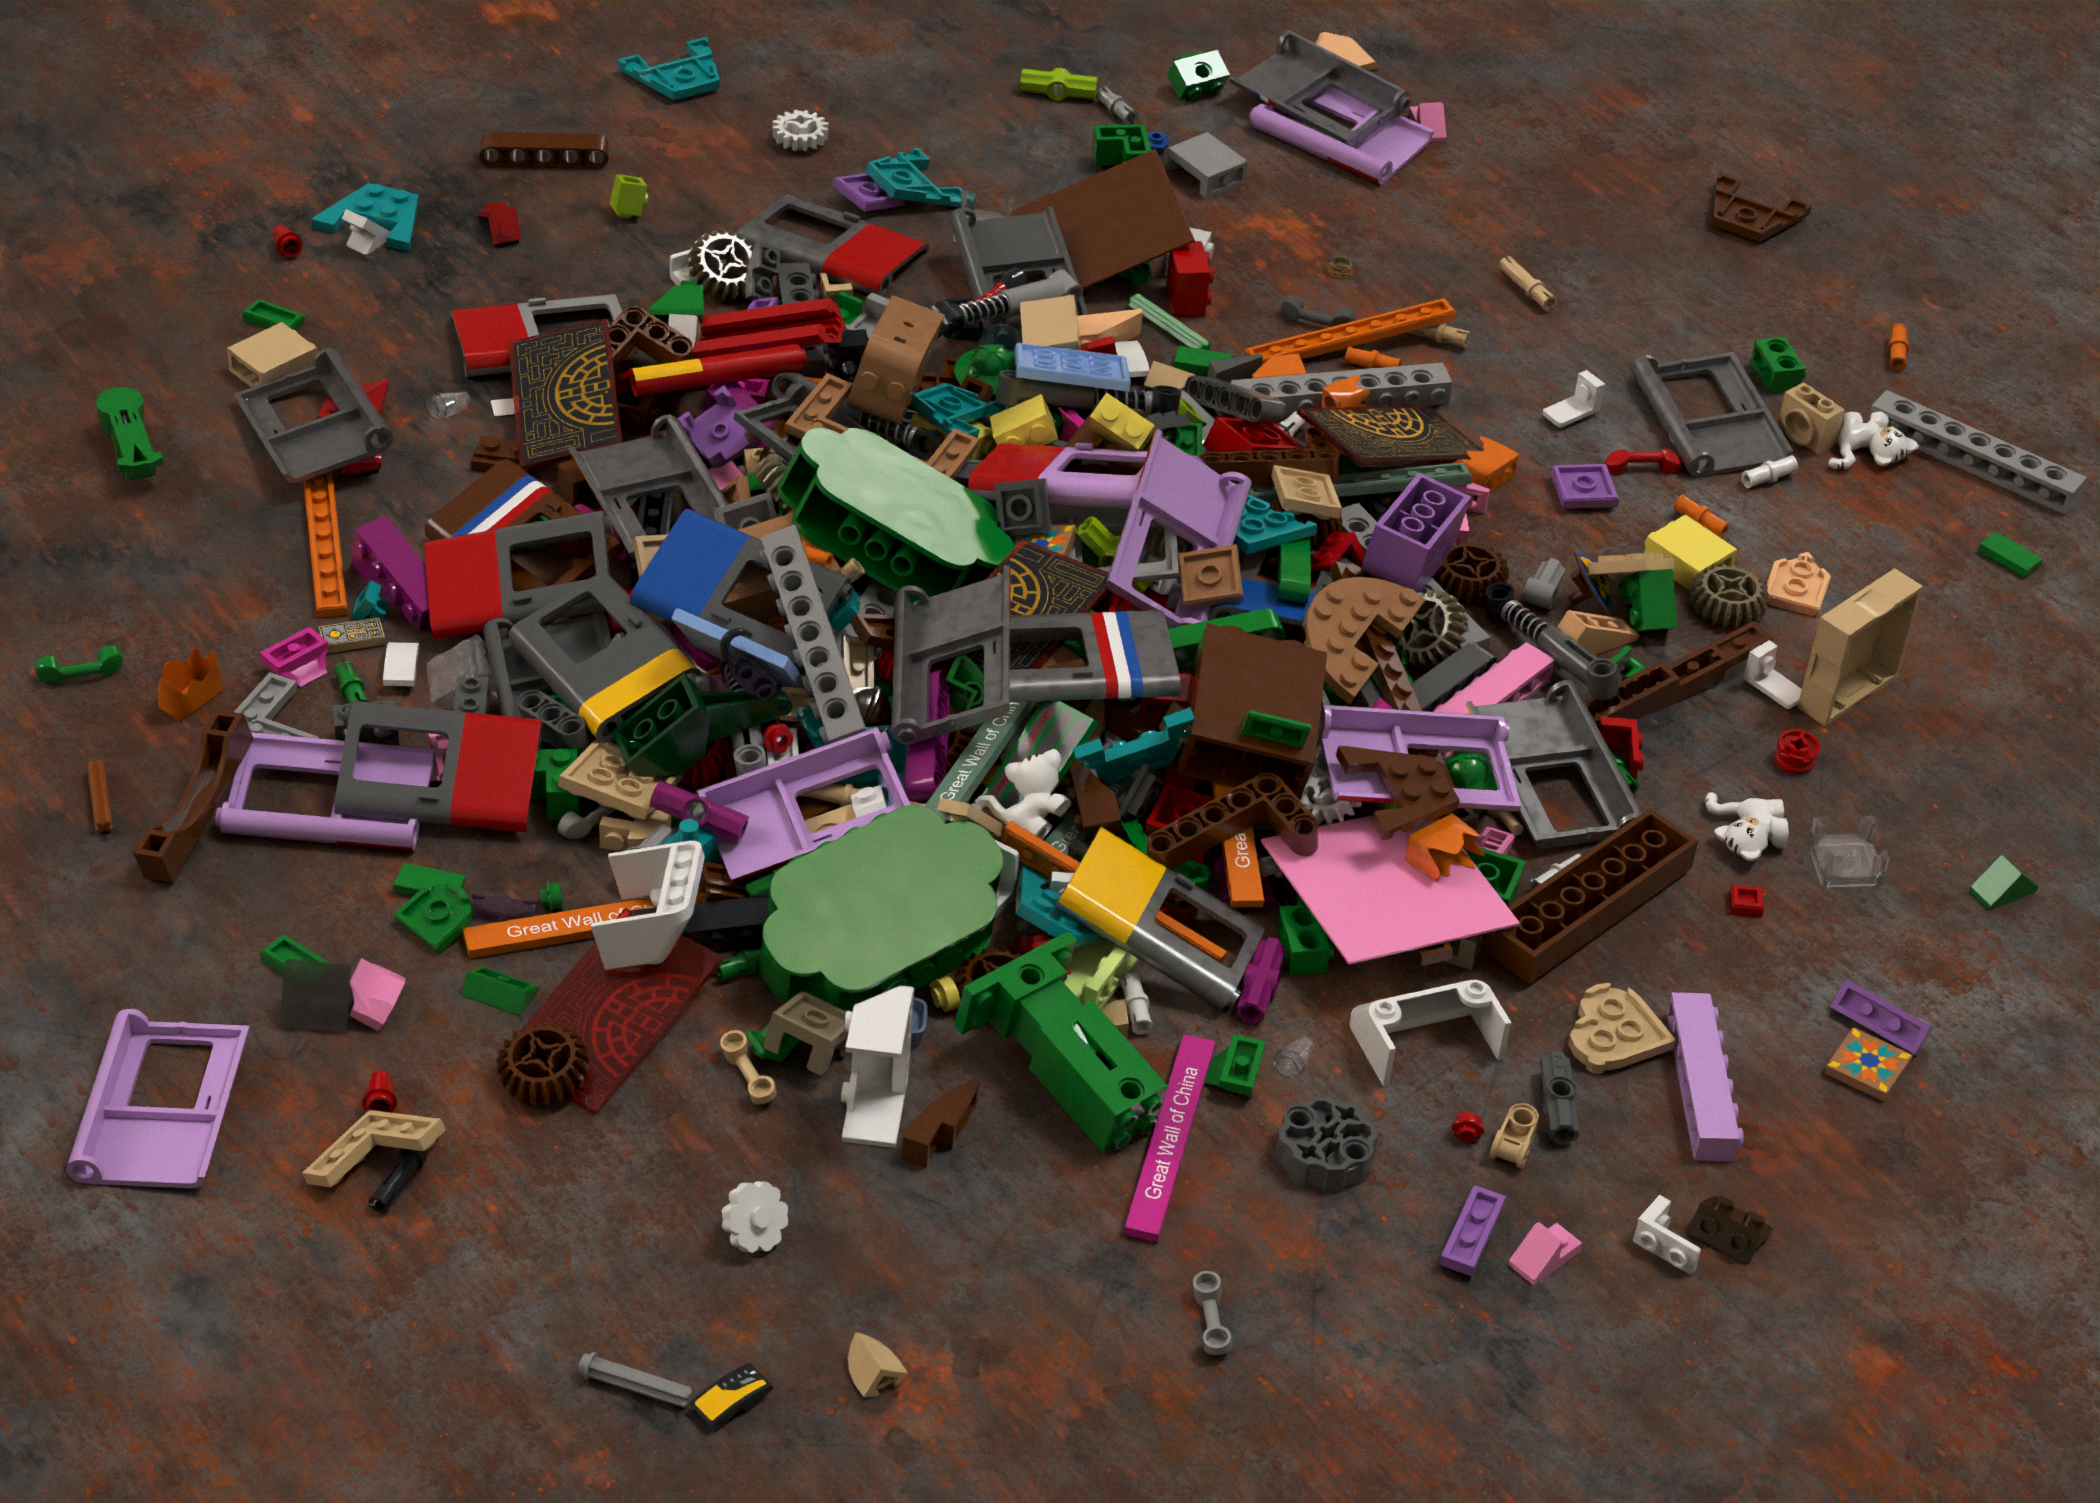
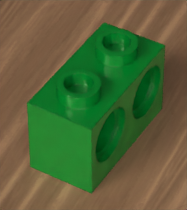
M1786 337L1755 340L1750 362L1770 394L1786 392L1802 383V380L1806 377L1805 365L1801 363L1795 349L1791 347Z
M1306 905L1280 907L1276 930L1280 943L1286 947L1284 960L1288 975L1327 973L1328 961L1334 957L1333 942L1327 940V934Z

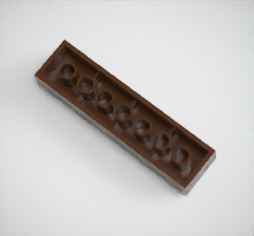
M1649 808L1509 905L1508 908L1520 922V925L1484 933L1480 950L1527 984L1532 983L1689 871L1693 865L1698 840Z

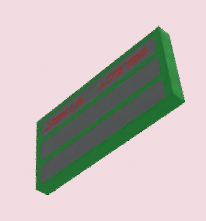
M1059 700L1042 701L982 795H993L1005 809L1021 803L1025 796L1020 794L1015 788V784L1008 780L1005 775V767L1009 763L1020 762L1028 756L1043 754L1046 751L1056 749L1060 753L1061 764L1058 769L1059 783L1051 792V795H1053L1076 759L1073 747L1086 743L1098 723Z

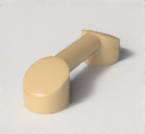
M738 1030L725 1033L720 1040L724 1057L728 1062L737 1065L749 1084L748 1092L752 1103L759 1105L773 1100L777 1095L775 1083L768 1076H759L749 1060L750 1048L746 1035Z

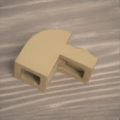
M655 809L645 820L635 818L634 821L603 816L599 824L600 848L626 851L628 848L638 847L660 824H665L671 829V815Z

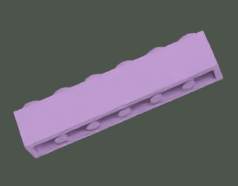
M1672 992L1666 1017L1669 1032L1677 1040L1673 1053L1694 1161L1734 1162L1737 1149L1743 1146L1744 1136L1743 1129L1737 1126L1738 1105L1732 1102L1733 1081L1727 1077L1728 1056L1722 1053L1723 1032L1717 1029L1718 1008L1713 1007L1710 993Z

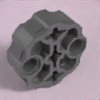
M1329 1096L1311 1097L1307 1102L1291 1105L1283 1113L1282 1125L1278 1130L1275 1149L1278 1165L1284 1167L1289 1173L1290 1180L1302 1187L1317 1188L1324 1193L1342 1192L1348 1186L1360 1185L1370 1175L1378 1139L1377 1128L1374 1123L1365 1117L1363 1109L1350 1101L1341 1102L1333 1100Z

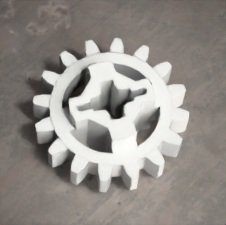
M794 110L793 114L786 111L784 116L778 115L777 120L773 121V138L776 139L777 144L783 143V148L793 147V151L797 149L807 151V147L817 149V144L823 146L824 140H828V122H825L824 117L817 118L818 113L816 112L810 115L808 110L804 112Z
M1321 768L1317 769V775H1310L1300 798V801L1317 819L1318 825L1323 820H1326L1327 825L1332 824L1333 819L1336 818L1342 822L1344 821L1343 815L1346 813L1354 815L1352 808L1361 807L1362 805L1361 802L1334 800L1327 771L1323 772Z

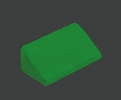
M1249 710L1244 715L1241 734L1303 748L1311 730V724Z
M480 966L466 973L462 995L501 1010L521 1015L538 993L539 987L533 983Z

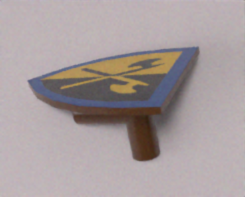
M1574 553L1579 569L1574 570L1570 574V578L1580 590L1569 595L1571 604L1575 606L1594 596L1607 615L1612 617L1613 582L1607 574L1589 575L1588 563H1594L1595 561L1583 553Z

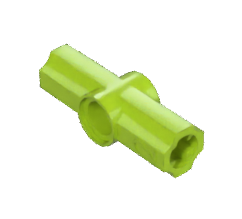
M1056 68L1051 72L1022 69L1020 92L1046 94L1056 101L1064 100L1066 97L1095 100L1098 77L1070 74L1069 71L1063 68Z
M1092 515L1085 519L1077 528L1075 534L1099 557V567L1112 566L1121 536H1114ZM1153 581L1132 582V587L1136 591L1143 593Z

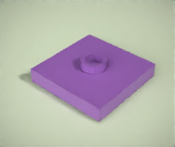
M867 173L836 177L833 180L832 187L864 212L904 206V199H893L888 196L887 192L880 185L876 184L874 179Z
M1606 464L1551 466L1550 475L1563 509L1618 507L1619 497Z

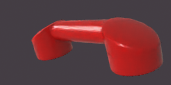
M1620 449L1610 453L1605 460L1609 474L1616 476L1626 473L1628 463L1659 462V469L1663 473L1671 475L1679 473L1682 466L1681 458L1669 449L1646 452H1628L1627 450Z

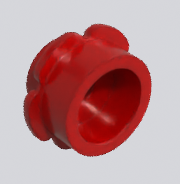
M785 724L769 726L763 734L765 748L775 754L785 753L787 748L793 743V734L789 732L790 728ZM781 737V741L777 742V738Z
M1469 1112L1457 1115L1451 1125L1453 1135L1464 1143H1472L1480 1139L1485 1131L1482 1119L1478 1115Z

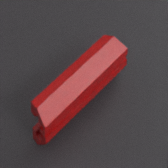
M831 298L707 315L703 318L700 327L702 336L700 341H695L691 359L798 344L800 349L841 343L842 333L845 331L846 325L838 305Z

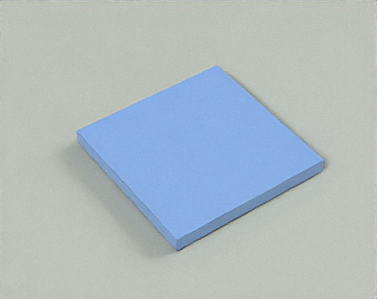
M1016 343L1015 366L1017 378L1127 392L1130 390L1131 381L1125 356Z
M679 608L675 609L671 619L691 644L701 651L726 661L720 653L719 643L722 636L729 630ZM737 636L731 641L730 645L734 651L755 658L775 678L778 685L805 689L801 678L802 675L789 657L742 636Z

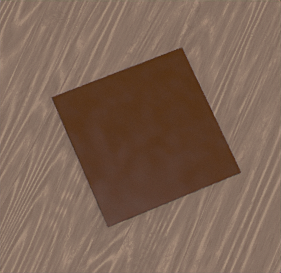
M1156 149L1011 211L1012 216L1042 213L1047 207H1053L1077 281L1083 289L1195 242ZM1034 274L1037 281L1045 279L1043 274Z

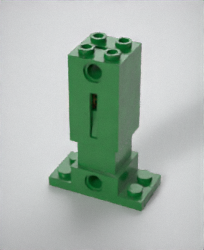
M1067 931L965 985L954 1027L963 1035L972 1029L978 1030L989 1022L1003 1039L1013 1035L1032 1056L1029 1069L1104 1154L1113 1148L1120 1149L1124 1147L1132 1137L1139 1133L1146 1134L1156 1126L1158 1122L1157 1117L1164 1104L1163 1100L1168 1085L1093 1000L1083 1005L1066 986L1065 980L1077 941L1070 931Z

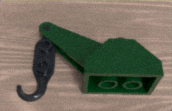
M735 628L726 632L719 643L720 653L727 662L732 678L746 691L700 693L696 683L683 673L612 731L625 765L637 776L682 775L689 768L697 765L700 759L706 755L708 743L761 723L784 717L791 712L793 708L792 702L785 691L777 690L778 685L775 678L755 658L736 652L731 648V641L735 637L746 636L752 638V632L744 628Z

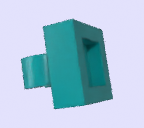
M372 580L367 584L356 599L351 618L359 621L364 620L367 615L372 619L379 618L380 620L386 614L384 609L388 606L389 601L384 597L378 596L381 585Z

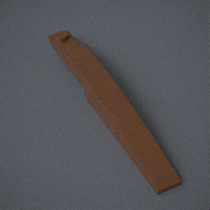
M1752 621L1669 665L1659 661L1618 683V693L1611 699L1597 700L1589 697L1584 702L1597 727H1599L1601 716L1637 720L1725 678V670L1748 659L1750 651L1768 640L1772 642L1773 637L1755 621Z

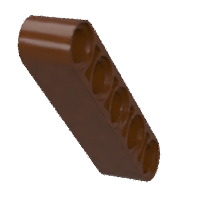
M489 132L481 137L479 158L484 165L490 167L597 169L606 166L608 163L609 142L605 136L599 134Z

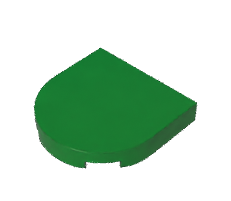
M453 883L435 887L429 885L417 892L393 916L400 925L439 955L469 926L473 916V907L467 893L458 885Z

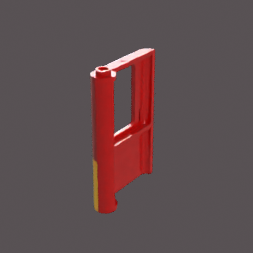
M798 344L631 368L615 379V394L633 391L634 396L638 397L777 376L781 373L802 372L803 366L807 364L806 352L804 349H800Z

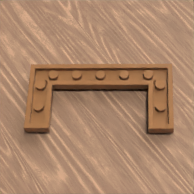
M827 373L787 420L784 432L800 439L812 428H825L842 435L845 430L850 428L829 419L849 396L852 384ZM954 428L928 462L919 460L954 480L979 448L980 439Z

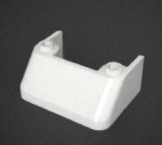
M684 841L609 853L608 859L621 899L650 895L652 904L657 907V911L651 914L591 924L605 970L647 963L659 964L670 954L694 911L705 859L702 846L697 841Z
M1468 980L1359 1005L1352 1010L1349 1025L1384 1087L1390 1084L1396 1051L1387 1033L1471 1015L1497 1060H1503L1511 1021L1486 983L1479 980Z
M898 986L855 1004L853 1012H846L844 1031L849 1033L845 1052L852 1053L850 1082H843L841 1102L847 1103V1112L841 1142L896 1148L909 1075L914 987Z

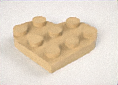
M1611 983L1594 985L1586 990L1578 1010L1581 1019L1575 1022L1568 1041V1046L1573 1055L1586 1065L1587 1070L1594 1074H1600L1605 1070L1619 1069L1674 1050L1677 1040L1636 992L1630 988L1625 992L1621 989L1611 988Z

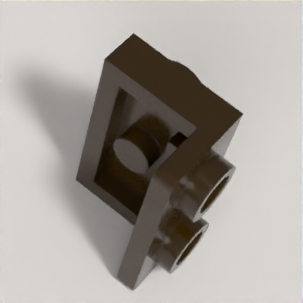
M1717 1195L1702 1201L1695 1213L1688 1233L1745 1264L1750 1263L1758 1245L1769 1239L1774 1227L1766 1224L1765 1218L1757 1213L1750 1211L1745 1213L1735 1208V1203L1726 1197Z

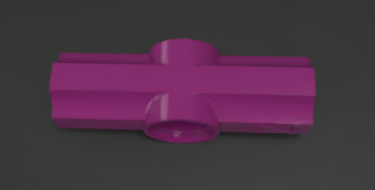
M661 780L652 793L649 807L681 820L693 819L698 822L699 827L735 842H740L750 817L720 805L709 797L698 796ZM696 803H701L706 809V815L702 820L697 819L693 814V807Z
M1268 937L1264 941H1259L1252 963L1247 965L1242 985V994L1240 995L1236 1013L1245 1023L1255 1025L1256 1022L1264 1021L1270 999L1275 998L1280 980V969L1286 953V947L1280 943L1279 939Z

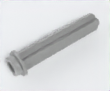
M596 1352L591 1354L584 1353L579 1363L578 1374L583 1375V1379L586 1381L593 1378L682 1408L686 1407L690 1402L692 1389L689 1386L599 1358Z

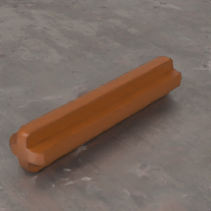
M101 760L96 762L90 761L87 764L95 830L99 833L103 831L109 832L112 830L113 824L105 765Z

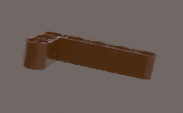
M627 307L604 331L609 376L635 347L662 364L691 360L693 349L691 340L640 307Z
M1317 426L1306 430V449L1207 452L1199 457L1210 469L1220 475L1227 472H1238L1246 475L1252 482L1250 488L1275 487L1271 477L1274 465L1327 474L1330 476L1333 485L1338 483L1340 453L1333 434L1325 427ZM1230 480L1234 484L1241 483L1236 480Z
M1270 772L1262 773L1153 832L1147 839V854L1155 861L1173 870L1265 819L1294 853L1308 856L1317 851L1319 847L1318 821L1279 776Z

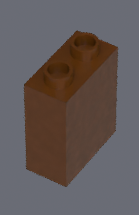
M1207 623L1192 662L1186 709L1191 708L1195 721L1193 724L1187 725L1189 732L1185 738L1181 739L1176 774L1235 788L1259 774L1270 772L1279 776L1300 800L1315 764L1327 652L1308 648L1295 640L1279 641L1247 633L1237 626L1226 625L1221 627ZM1249 710L1311 724V730L1303 748L1241 734L1244 715Z

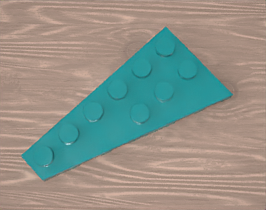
M1248 494L1233 544H1237V547L1242 552L1252 554L1263 549L1278 547L1284 543L1316 535L1317 524L1311 521H1307L1306 524L1294 520L1295 514L1288 511L1283 513L1269 509L1270 503Z

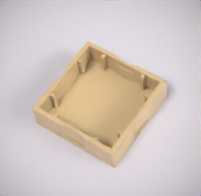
M1894 568L1822 615L1819 619L1797 708L1826 726L1850 710L1859 701L1874 694L1896 679L1900 673L1909 631L1915 618L1923 586Z

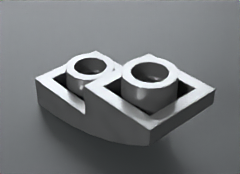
M762 242L755 243L747 271L745 299L752 301L753 299L773 297V277L780 274L779 248Z

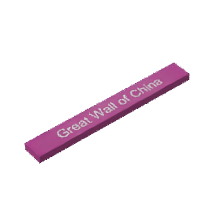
M1183 1034L1163 1100L1164 1104L1160 1109L1158 1122L1153 1132L1125 1224L1124 1235L1158 1243L1215 1050L1216 1041Z

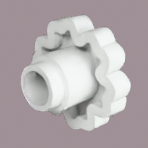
M757 1181L754 1184L743 1182L729 1193L730 1203L722 1209V1227L726 1232H731L730 1243L732 1246L738 1247L743 1252L753 1253L756 1250L770 1251L774 1245L781 1241L780 1229L788 1225V1206L786 1203L779 1201L781 1193L778 1188L772 1187L768 1182Z

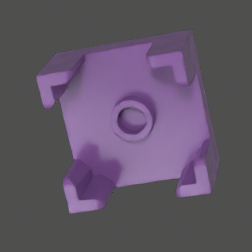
M724 385L713 393L717 404L695 420L689 411L677 418L688 438L711 468H720L730 460L735 461L744 454V449H751L761 442L760 439L734 420L735 412L740 411Z

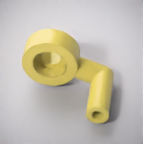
M956 970L928 984L931 988L933 1003L937 1008L941 1007L944 1012L959 1008L960 996L954 983Z

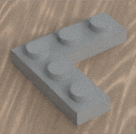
M271 672L265 676L234 711L235 713L244 714L252 733L319 738L318 736L272 721L274 716L297 691V681Z

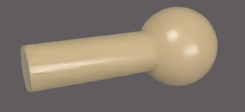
M1487 810L1489 815L1499 818L1512 834L1519 835L1522 833L1523 826L1510 811Z

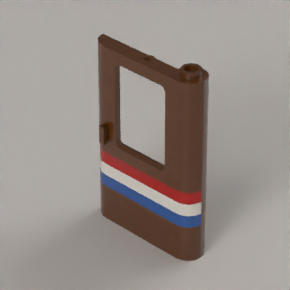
M502 459L428 520L424 531L425 535L432 541L533 523L540 516L552 520L583 513L509 459ZM608 534L607 540L609 562L625 549L623 543L612 534ZM592 537L577 540L591 550V553L553 585L590 579L596 573ZM511 559L514 591L552 586L546 585ZM552 619L551 621L547 622L546 624H550V623L556 621L557 619Z

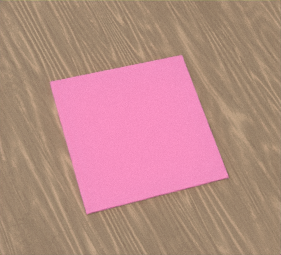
M1373 815L1318 827L1319 847L1317 851L1308 856L1294 853L1279 835L1261 839V843L1348 964L1520 925V922L1476 865L1474 869L1451 863L1449 876L1440 875L1438 879L1433 880L1405 861L1409 835L1440 819L1439 817L1429 822L1422 820L1415 823L1413 829L1406 832L1402 830L1394 832L1393 837L1387 840H1382L1372 822Z

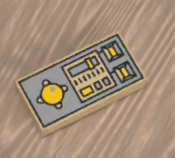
M379 618L319 626V635L328 641L329 649L327 654L385 645V636Z

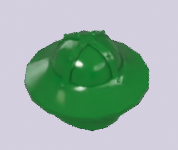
M1003 344L979 345V348L963 354L957 360L954 369L956 380L961 385L966 375H969L991 385L993 388L991 401L996 400L1000 371H1016L1015 353L1007 350Z
M1457 751L1444 759L1455 788L1498 790L1487 754ZM1472 809L1476 814L1487 811L1486 809Z

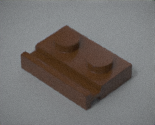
M481 436L474 452V458L471 460V470L487 472L502 459H509L529 473L534 460L525 462L523 441L521 440L515 441Z
M704 861L699 887L701 892L706 894L705 902L749 897L746 884L757 880V876L732 884L725 865Z

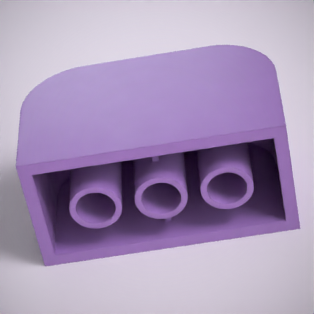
M1418 473L1376 523L1362 563V571L1378 579L1386 580L1405 588H1411L1416 593L1421 592L1447 558L1459 533L1471 496Z

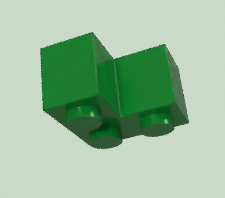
M1145 124L1093 126L1091 152L1095 166L1109 167L1119 165L1152 151Z
M1673 569L1638 571L1621 576V581L1618 584V595L1623 601V606L1632 605L1629 617L1630 623L1634 626L1636 632L1678 628Z
M539 749L537 752L531 799L547 798V820H561L570 811L579 815V796L558 787L560 775L577 759V749Z

